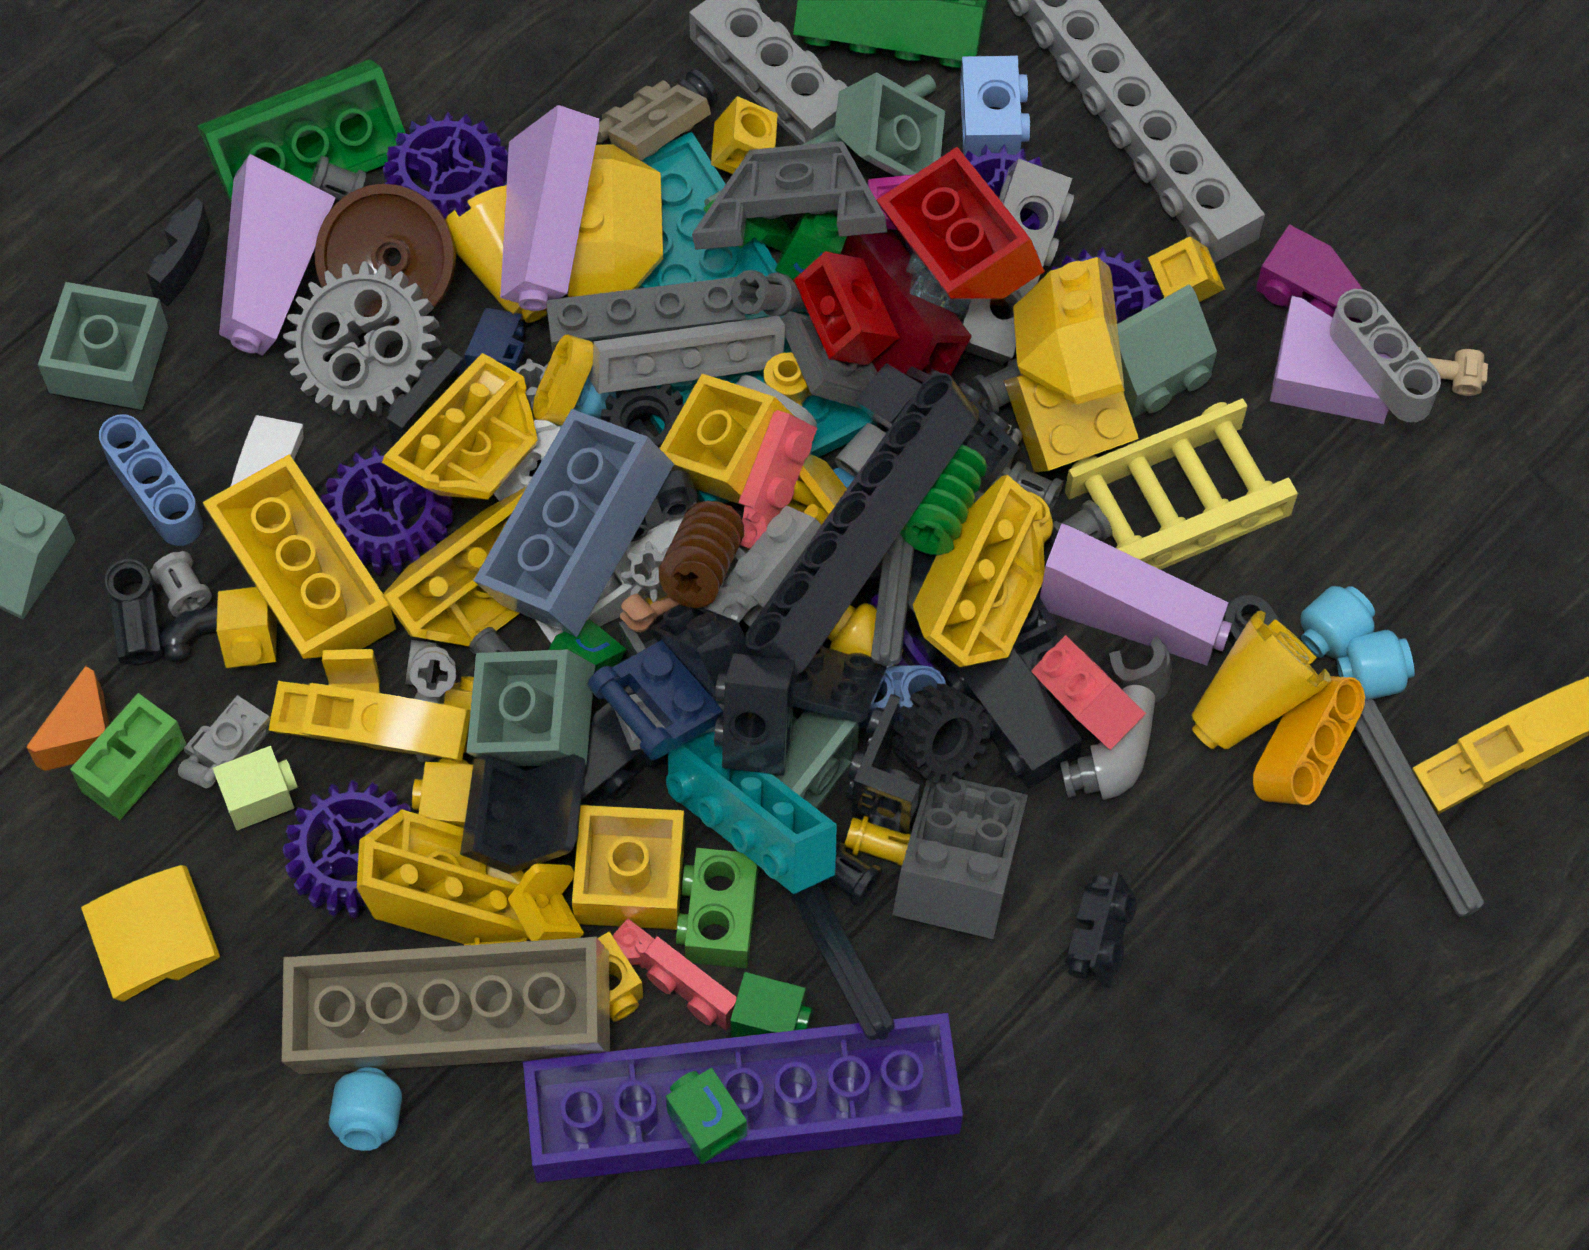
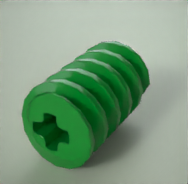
M965 445L959 447L901 530L900 535L914 549L935 555L947 554L954 549L953 541L959 538L961 534V524L966 522L969 513L968 508L973 505L974 493L978 492L981 485L980 478L985 476L988 467L985 459L977 451Z

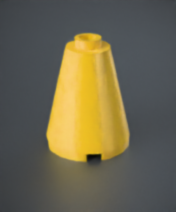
M507 185L492 188L469 199L467 202L471 208L460 217L454 210L447 216L446 221L452 232L458 256L506 311L513 314H522L525 322L531 323L547 315V308L539 311H530L521 308L519 303L500 298Z
M1261 610L1257 611L1250 618L1192 713V718L1196 722L1192 728L1193 732L1211 749H1215L1218 745L1224 749L1231 748L1322 691L1332 681L1326 669L1318 675L1310 664L1317 658L1311 650L1276 619L1269 625L1265 624L1266 613Z

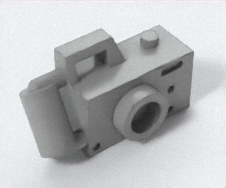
M237 695L211 727L202 726L184 747L185 753L190 755V757L179 765V776L201 787H211L216 780L212 768L253 753L270 733L268 730L270 717Z

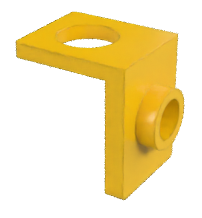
M372 649L322 651V662L330 686L380 693V674Z

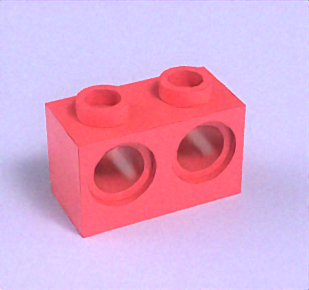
M1066 635L1031 670L1065 708L1110 750L1146 714Z

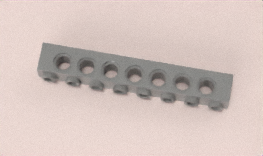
M1008 0L1013 12L1017 16L1022 15L1031 26L1033 36L1038 45L1043 49L1048 48L1057 60L1059 71L1068 82L1073 81L1080 90L1087 109L1093 115L1098 114L1106 124L1113 143L1120 149L1124 148L1132 158L1139 177L1146 183L1150 182L1158 192L1165 211L1171 217H1177L1186 229L1187 237L1191 236L1208 247L1214 263L1259 239L1265 217L1264 212L1099 0ZM1124 104H1132L1135 106H1126ZM1149 137H1157L1161 140H1153ZM1175 171H1184L1188 174L1183 175L1176 173ZM1201 205H1210L1215 209H1207Z

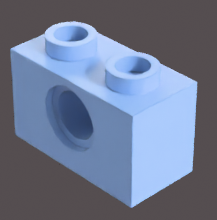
M1018 56L962 57L960 97L963 154L966 155L967 151H970L979 157L985 144L992 153H999L1000 148L1005 144L1008 154L1016 155L1020 151L1021 142H1028L1030 139L1029 113H1021L1020 102H1027L1028 80L1027 74H1019ZM989 107H998V108H1001V109L995 110V109H991V108H989Z

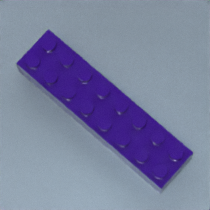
M948 1013L893 1019L895 1028L888 1033L889 1037L882 1041L879 1038L875 1040L867 1039L859 1023L524 1061L523 1068L531 1156L536 1183L701 1164L668 1114L665 1096L671 1093V1085L685 1074L697 1071L700 1075L711 1067L746 1118L747 1136L705 1163L960 1134L963 1112Z

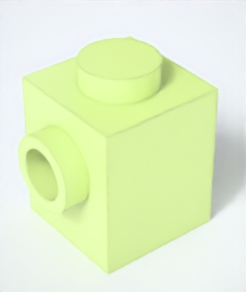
M271 746L212 768L236 830L294 809L289 791L298 788L287 759L277 763Z

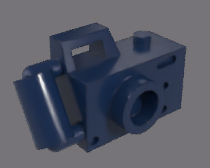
M485 308L465 353L466 368L484 353L513 371L516 370L525 351L524 343L521 342L525 330L522 314Z

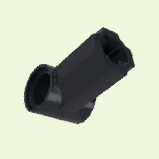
M134 559L117 561L109 567L105 575V586L110 595L118 661L120 664H132L134 666L151 664L156 659L163 657L156 607L158 592L147 568L141 562ZM132 582L142 583L141 588L136 593L131 595L121 594L122 589L127 584Z

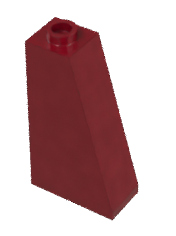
M887 229V232L847 236L840 254L864 259L900 337L872 361L877 372L887 363L903 374H906L912 366L927 374L931 369H934L940 373L951 375L972 335L891 229Z

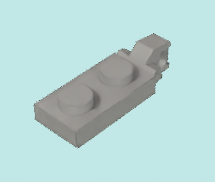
M786 505L769 522L767 530L752 548L739 559L734 570L722 583L714 602L704 608L736 620L739 623L756 604L764 607L816 534L821 524L816 518Z

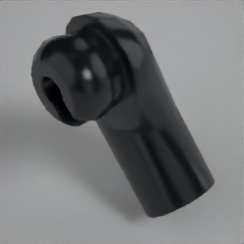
M217 606L183 612L160 633L163 655L168 661L187 658L190 653L188 640L193 636L217 630Z

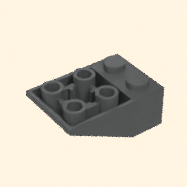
M952 776V782L946 784L940 780L937 784L927 779L902 864L892 915L994 939L1028 795L1001 787H992L958 779Z

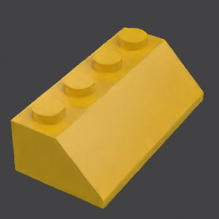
M290 454L203 502L205 509L303 659L322 657L323 650L363 649L396 630L391 608L383 598V593Z

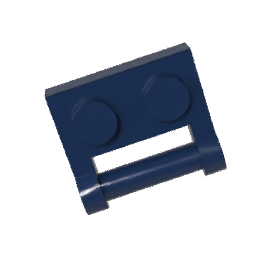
M662 640L614 667H602L591 676L587 683L588 688L599 699L605 698L641 740L640 748L651 760L662 757L716 726L717 717L723 716L724 712ZM629 685L665 728H657L623 687Z

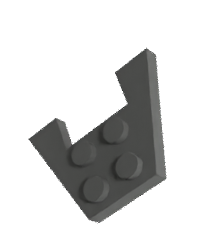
M843 141L749 150L692 233L695 250L742 246L746 218L763 217L774 219L787 214H824L830 210H838L837 227L839 237L887 232L886 219Z

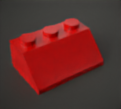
M958 147L876 200L880 208L950 299H1004L1045 272L1031 238Z

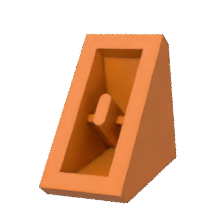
M86 666L27 745L26 748L35 765L40 769L47 771L75 764L110 725L103 690L93 670Z

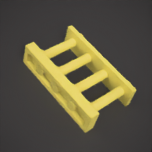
M1243 398L1228 405L1225 402L1214 404L1207 408L1201 416L1097 458V456L1092 455L1083 458L1069 469L1065 493L1069 500L1089 492L1094 503L1100 507L1110 523L1112 536L1117 543L1116 549L1160 570L1290 516L1298 495L1289 477L1274 484L1271 481H1265L1239 436L1237 430L1242 428L1247 410V404ZM1218 438L1248 489L1245 496L1230 502L1228 499L1221 498L1194 448ZM1176 456L1205 508L1203 513L1187 520L1184 517H1178L1150 466ZM1130 474L1133 475L1161 525L1158 532L1144 538L1140 535H1134L1107 484Z

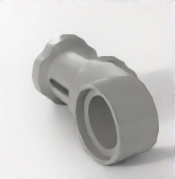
M411 640L405 684L414 685L421 695L427 697L442 696L445 691L451 689L456 679L455 661L445 649L437 647L436 643ZM434 660L440 661V669L448 673L447 675H439L436 683H431Z

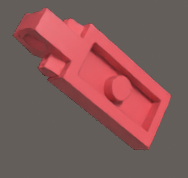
M776 410L772 415L739 503L744 505L742 518L744 537L740 545L751 549L767 530L769 522L791 502L795 483L798 480L805 459L811 451L812 441L817 431L816 427L779 410Z
M627 919L613 934V938L631 965L639 964L641 968H646L648 970L646 973L648 979L657 988L666 994H671L674 990L689 1002L687 1008L697 1019L709 1026L715 1022L727 1031L731 1026L730 1020L737 1000L735 995L658 936L654 939L631 920Z

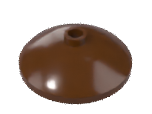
M369 185L343 197L325 217L316 240V271L323 288L327 285L324 273L327 270L336 279L342 278V267L346 263L355 274H359L362 262L366 261L372 267L374 275L379 267L385 264L391 270L392 278L401 271L409 279L407 287L416 283L423 291L420 299H428L435 308L446 295L453 279L456 264L455 242L444 215L424 195L399 185ZM394 248L398 249L401 254V260L396 266L391 265L388 260V254ZM376 299L368 303L364 309V317L375 316L382 307V300ZM396 318L391 326H396L400 321L399 318Z

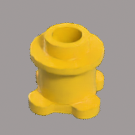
M780 353L773 356L766 363L764 368V382L766 385L801 406L807 397L812 396L793 353Z

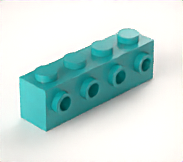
M715 731L700 734L668 753L666 785L671 797L699 817L707 827L712 828L730 842L738 852L743 853L761 867L770 878L777 880L791 893L795 894L835 875L837 824L772 774L722 768L723 747L714 746Z

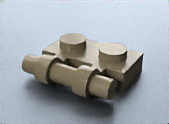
M664 80L653 87L646 85L635 92L634 99L623 107L615 106L602 114L597 141L602 143L610 138L611 144L641 161L646 157L654 155L659 148L680 134L688 132L695 124L709 116L711 112L707 98L679 84L671 88Z

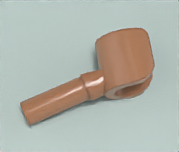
M636 593L628 597L621 604L624 612L620 614V618L630 629L641 633L654 623L657 616L663 615L664 612L679 605V603L668 597L660 601L657 600L649 605Z

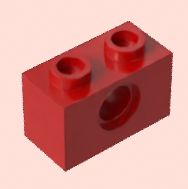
M825 251L794 279L829 359L868 365L900 338L864 259Z

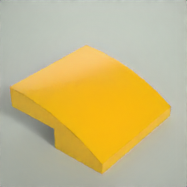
M184 865L166 869L131 882L81 907L113 999L124 1002L165 978L178 981L220 957L190 873Z

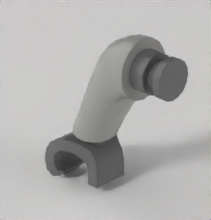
M1155 636L1148 645L1151 661L1146 666L1135 670L1125 668L1120 650L1109 653L1116 684L1146 714L1111 750L1100 742L1091 745L1092 755L1078 758V764L1069 766L1068 760L1060 762L1068 798L1075 797V790L1084 789L1086 794L1101 791L1103 800L1113 798L1131 788L1140 776L1147 756L1155 703L1165 697L1171 687L1172 662L1170 653L1166 645L1158 637Z

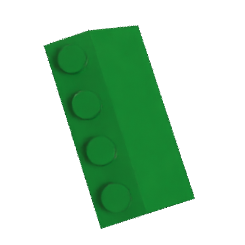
M798 0L793 34L804 36V42L811 45L830 46L832 40L849 43L850 50L860 53H876V48L894 50V56L900 59L921 60V55L940 57L939 63L942 65L961 68L962 57L978 56L988 0Z
M371 59L197 125L214 170L230 203L232 202L234 177L250 154L310 184L314 169L321 155L328 157L329 163L356 173L360 169L368 172L385 165L384 163L388 162L386 155L388 147L396 146L395 139L397 138V133L406 134L382 68Z

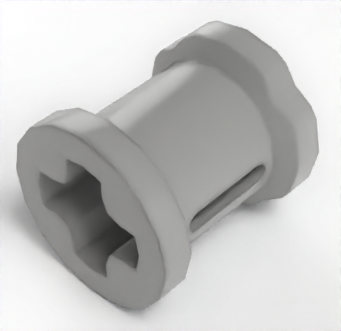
M186 551L173 552L155 562L149 572L152 580L163 587L170 600L168 608L175 617L183 612L202 609L212 597L208 586L200 584L191 568L193 560Z

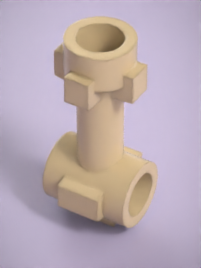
M1459 350L1455 353L1454 361L1428 358L1437 369L1441 379L1453 380L1452 391L1456 394L1465 396L1480 394L1482 386L1487 382L1488 364L1484 363V354L1478 350Z

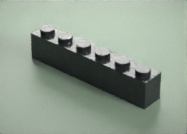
M914 549L905 622L914 635L913 643L928 663L933 660L943 674L942 676L947 686L954 687L981 704L984 708L982 712L988 715L990 721L983 726L990 729L989 738L1000 750L999 758L1004 769L1012 778L1020 777L1026 787L1031 789L1061 770L1060 762L1068 760L1070 764L1077 760L1082 738L1013 647L1007 658L959 667L923 637L913 603L937 555L927 554ZM883 558L866 581L870 587L877 585L880 588Z

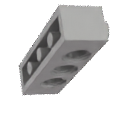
M705 0L689 12L690 39L761 107L777 113V123L800 145L835 126L839 91L848 86L841 80L835 81L825 72L818 58L808 50L804 52L792 40L790 33L784 25L777 21L773 22L762 12L757 0ZM777 64V65H780V66L773 67V66H769V65ZM807 93V94H811V95H809V96H801V95H799V94Z
M1018 159L1008 169L999 199L1031 238L1042 267L1043 265L1049 267L1055 257L1059 244V239L1053 238L1058 220L1062 222L1066 220L1073 203L1074 195L1068 193L1072 178ZM1021 209H1031L1038 215L1040 220L1038 230H1030L1022 224L1020 219ZM1040 275L1003 299L1010 308L1008 320L998 319L992 314L990 310L991 299H966L967 303L958 318L972 337L964 351L1002 365L1012 359L1014 354L1017 355L1013 306L1038 283Z

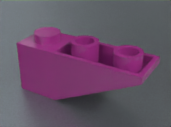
M1290 224L1263 263L1256 286V291L1262 293L1273 304L1289 308L1291 297H1299L1332 318L1340 296L1352 289H1362L1331 246ZM1347 317L1353 322L1362 323L1358 318Z

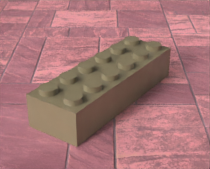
M597 937L284 957L282 1063L298 1074L357 1071L364 1067L380 1070L528 1061L610 1052L609 951Z

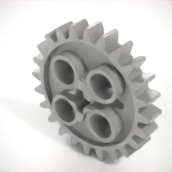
M363 261L359 274H355L346 263L342 267V278L336 279L327 270L324 272L326 286L321 288L313 282L308 284L314 295L311 300L302 297L296 298V302L304 310L301 315L289 314L287 316V319L297 327V331L285 333L283 338L289 344L296 346V348L284 353V356L290 363L298 364L291 370V376L297 381L305 380L300 389L308 396L317 393L315 402L322 408H326L332 402V410L342 416L350 405L352 414L358 419H362L365 407L369 406L371 411L379 417L382 415V402L387 401L392 404L401 392L407 395L412 389L410 384L414 380L418 381L422 366L431 360H435L427 350L441 346V342L436 336L428 334V332L440 327V324L435 317L426 316L434 308L432 303L428 299H420L423 291L416 283L407 287L409 279L403 272H398L392 278L391 270L387 265L382 264L374 275L372 267L366 261ZM376 299L382 300V307L375 316L364 317V309L368 303ZM399 318V323L396 326H391L393 321ZM339 322L340 328L337 335L332 339L322 340L324 328L330 323ZM362 333H366V335L364 336L366 344L362 347H358V345L360 344L358 336H360ZM395 340H403L402 350L397 356L392 358L384 357L388 344ZM329 354H333L331 359L328 362H325V357ZM360 363L358 375L353 380L343 381L342 375L345 368L349 364Z

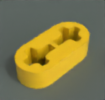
M569 334L564 335L559 340L534 397L533 414L535 419L547 420L557 426L563 425L571 409H574L593 365V343L591 341Z

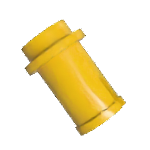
M864 816L863 820L852 818L845 840L846 847L853 849L852 855L857 856L858 851L902 866L911 834H904L870 823L867 816Z

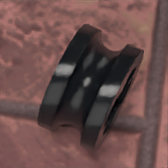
M691 69L686 74V81L679 79L673 84V87L679 84L707 98L709 106H713L718 101V94L713 84L702 72L696 69Z

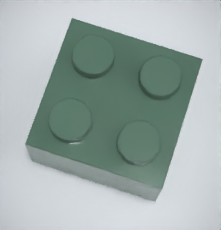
M65 282L38 363L49 393L142 410L168 330L159 298Z
M568 649L476 653L467 753L476 758L487 754L513 766H543L575 754L584 758L586 765L593 695L587 683L595 673V665Z

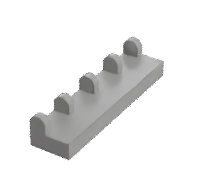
M771 316L594 341L593 365L588 378L598 394L697 380L701 374L717 377L764 370L766 363L773 356L784 352L785 324L779 316Z

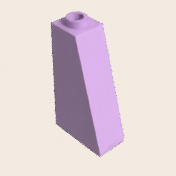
M557 105L509 141L500 298L519 303V306L523 309L530 311L543 310L547 308V300L559 299L567 294L598 136L599 118Z
M251 154L239 168L233 180L219 335L229 339L232 345L241 351L258 353L263 356L277 339L316 246L320 227L331 210L336 197Z
M1061 524L1045 566L1040 599L1049 613L1147 646L1156 636L1166 645L1169 653L1207 666L1213 649L1223 652L1232 623L1223 620L1228 602L1073 527Z

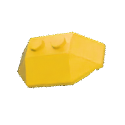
M614 144L595 146L568 286V297L637 289L663 260L661 173Z
M1095 257L1085 261L1070 262L1061 268L1051 270L1013 306L1017 366L1020 373L1050 390L1064 394L1065 399L1076 405L1124 392L1112 274L1109 266L1100 258Z
M482 353L384 455L382 463L437 495L489 499L535 448L538 441L531 407L525 394L527 388L524 376Z
M1009 475L1001 476L968 509L969 513L966 522L961 524V534L959 538L953 541L954 549L947 554L936 556L913 603L923 637L959 667L1007 658L1043 583L1045 571L1044 540L1039 520L1043 519L1042 504Z
M527 486L484 509L411 563L384 592L383 598L411 637L469 647L473 638L485 628L493 627L497 631L520 614L502 606L473 580Z
M401 809L359 840L357 890L374 919L462 944L474 943V937H479L480 942L516 940L521 938L530 940L508 901L509 896L522 880L524 873L520 870L507 874L460 855L464 828Z

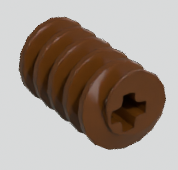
M716 501L700 502L686 511L660 564L659 581L663 591L673 601L682 606L692 608L706 607L714 602L744 537L742 519L731 506Z

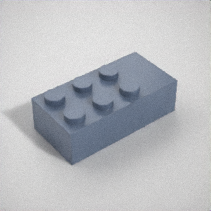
M571 409L473 581L502 606L577 637L674 463L649 437Z

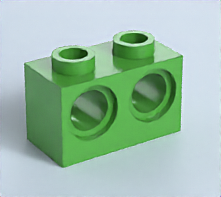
M138 693L70 770L83 794L121 820L187 744L178 722Z
M696 848L694 865H685L682 895L691 897L689 914L679 913L676 944L685 945V957L692 963L748 969L758 865L743 853ZM716 876L727 877L733 882L728 889L723 891L713 890L706 885L711 878ZM717 924L723 926L728 932L721 939L709 940L701 935V931L708 925Z

